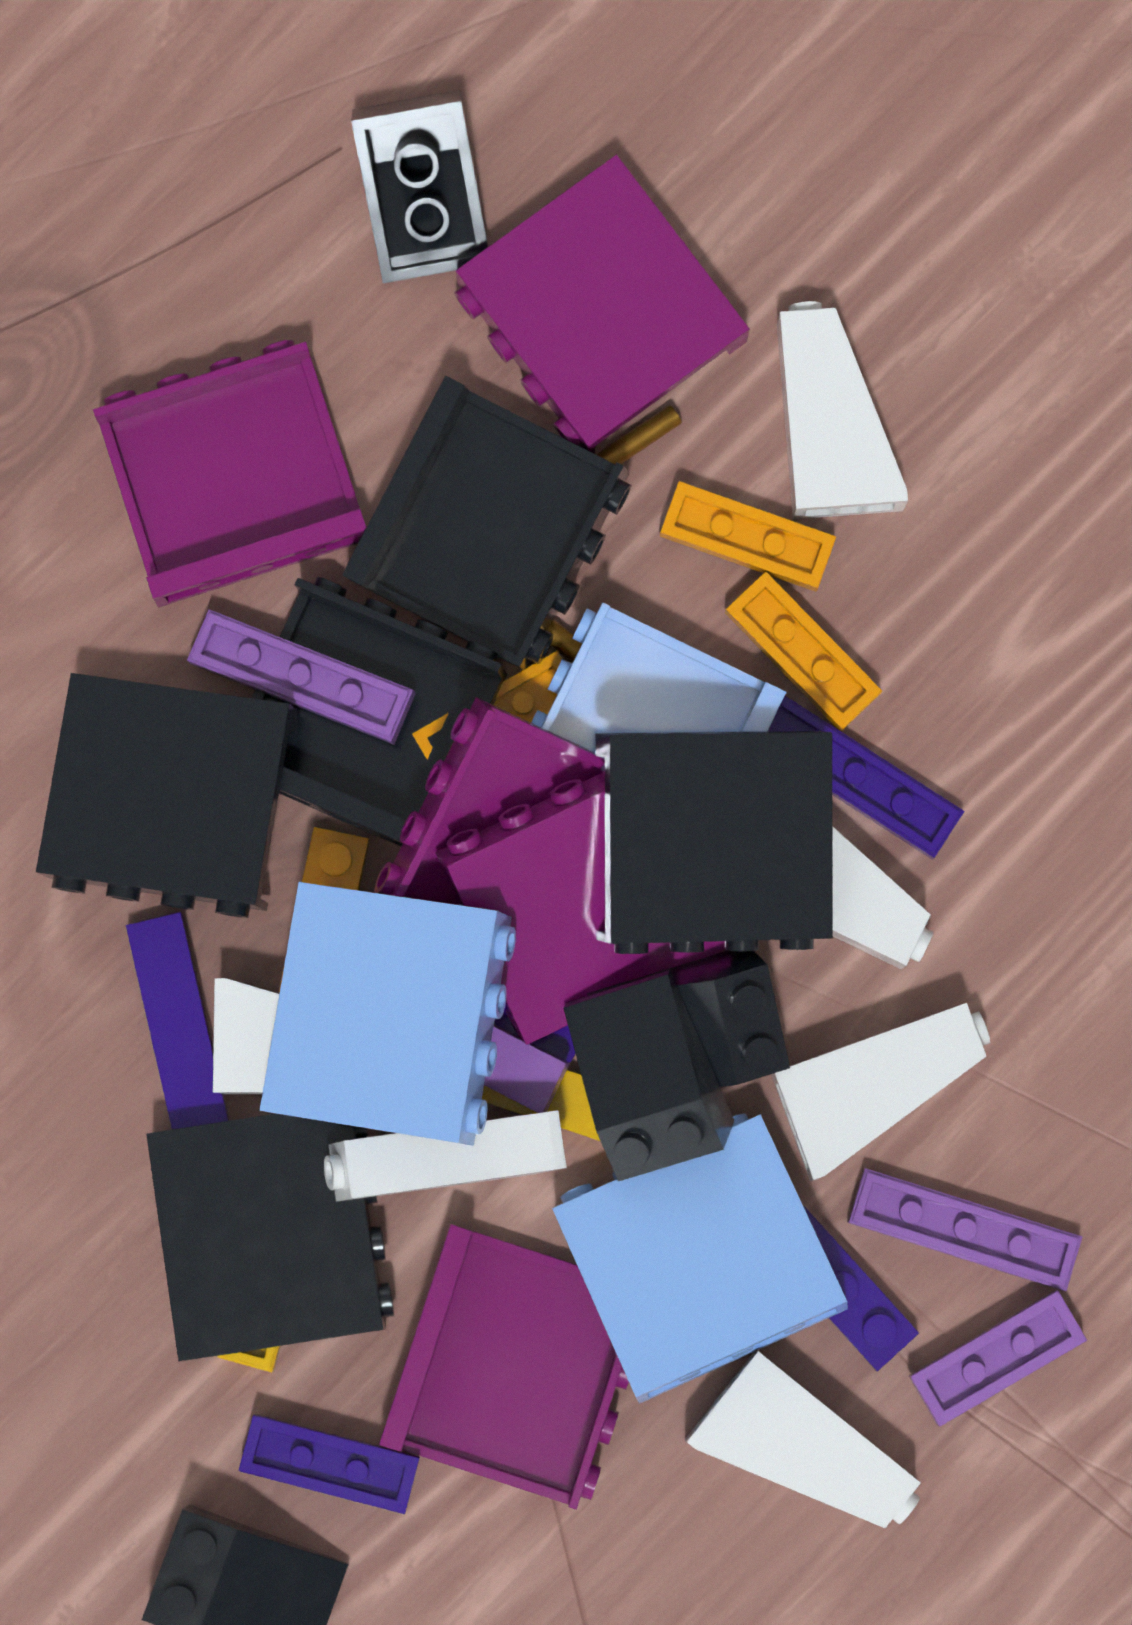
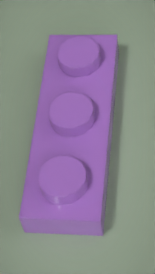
M1055 1290L909 1375L937 1426L940 1427L1086 1342L1087 1339L1058 1290Z

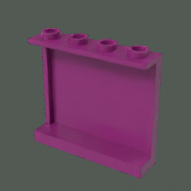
M617 154L456 270L459 289L454 294L460 305L473 320L479 315L484 319L493 331L487 338L500 358L505 363L511 359L515 360L526 375L520 379V382L531 399L539 407L546 402L558 417V420L553 425L559 436L593 454L595 453V446L720 354L727 351L730 355L748 340L750 328Z
M293 340L279 341L266 346L262 350V356L243 362L241 357L225 358L210 365V372L190 379L188 374L185 373L172 375L156 383L157 389L139 395H136L133 390L119 392L103 400L104 406L93 409L95 418L100 425L148 576L146 579L151 595L158 608L359 543L366 525L306 342L295 345Z
M476 697L470 710L465 708L458 715L451 731V739L454 742L445 760H438L432 767L425 785V790L428 794L419 812H411L406 819L400 834V842L403 844L394 862H387L381 869L375 883L374 892L462 906L446 868L440 863L435 852L448 847L446 842L459 832L473 828L481 831L498 823V817L504 811L514 806L529 804L531 807L550 798L551 790L562 783L575 779H580L584 782L601 774V768L605 764V757H597L593 751Z
M605 764L601 768V774L584 782L580 779H575L562 783L551 790L550 798L531 807L529 804L514 806L504 811L498 817V823L481 831L473 828L459 832L446 842L448 847L435 852L440 863L446 868L462 906L496 910L512 917L510 927L515 928L516 943L511 960L504 961L501 984L506 986V1006L508 1009L505 1011L515 1032L526 1045L568 1025L563 1009L566 1003L587 997V993L705 958L725 949V941L704 942V952L693 953L670 952V943H649V953L618 954L614 953V944L596 940L597 931H605Z
M451 1224L379 1445L399 1452L403 1450L568 1504V1507L576 1510L580 1497L591 1500L601 1471L600 1466L591 1464L598 1442L609 1445L619 1414L618 1411L609 1409L615 1387L626 1390L629 1381L578 1266Z

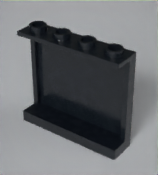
M445 375L342 575L363 588L466 641L481 644L499 654V658L525 670L532 661L540 664L547 654L554 638V634L548 632L557 612L565 615L570 609L580 587V584L574 582L583 562L590 565L594 562L606 537L605 534L599 532L609 512L617 515L630 493L632 485L625 482L629 472L623 465L617 462L613 464L469 391L465 385Z
M316 577L314 584L297 578L294 585L300 593L281 632L280 638L410 688L416 694L394 745L290 704L300 712L297 735L289 734L279 794L401 847L403 844L400 842L402 827L411 812H419L428 794L425 790V785L432 767L438 760H445L454 742L451 739V731L458 715L465 708L470 710L476 697L494 705L495 698L507 677V673L502 664L496 662L499 654L481 644L468 641L466 648L446 641L448 633L429 622L418 619L413 627L395 619L397 611L382 602L367 598L365 604L362 605L345 598L347 590L330 580ZM257 690L252 695L253 699L287 703ZM448 713L442 729L428 737L433 748L428 759H426L412 733Z
M71 673L36 873L53 879L51 888L72 893L85 894L86 884L107 887V897L139 902L142 892L162 895L161 905L179 909L194 910L196 900L216 903L215 913L232 917L249 918L250 909L267 911L268 902L262 900L261 896L289 734L297 735L300 712L288 703Z
M832 732L595 733L596 756L605 757V931H597L596 940L614 944V953L645 954L649 953V943H670V952L693 953L704 952V942L725 941V950L757 951L759 950V940H780V949L808 950L814 949V939H833Z
M270 1114L146 1134L178 1362L386 1329L384 1318L394 1316L390 1283L379 1284L376 1261L386 1259L384 1238L381 1225L371 1227L368 1204L378 1203L377 1196L336 1202L335 1190L328 1188L324 1175V1159L330 1155L329 1144L368 1137L367 1128L281 1114Z

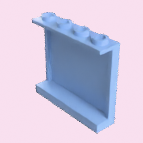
M602 602L597 613L588 608L586 609L572 638L582 643L573 663L561 660L548 687V690L556 693L557 696L548 714L537 710L531 723L595 753V733L767 732L786 691L734 668Z
M298 882L260 1111L474 1146L475 1136L483 1132L487 1119V1101L482 1099L485 1076L490 1077L492 1075L497 1059V1045L495 1042H491L494 1021L502 1017L506 1004V986L501 984L504 961L511 960L515 949L516 931L514 927H510L512 917L496 910Z
M746 1113L734 1116V1124L724 1150L619 1182L613 1172L614 1181L596 1189H593L590 1183L578 1186L560 1197L563 1204L552 1208L639 1404L848 1309L845 1295L761 1114L751 1119H748Z

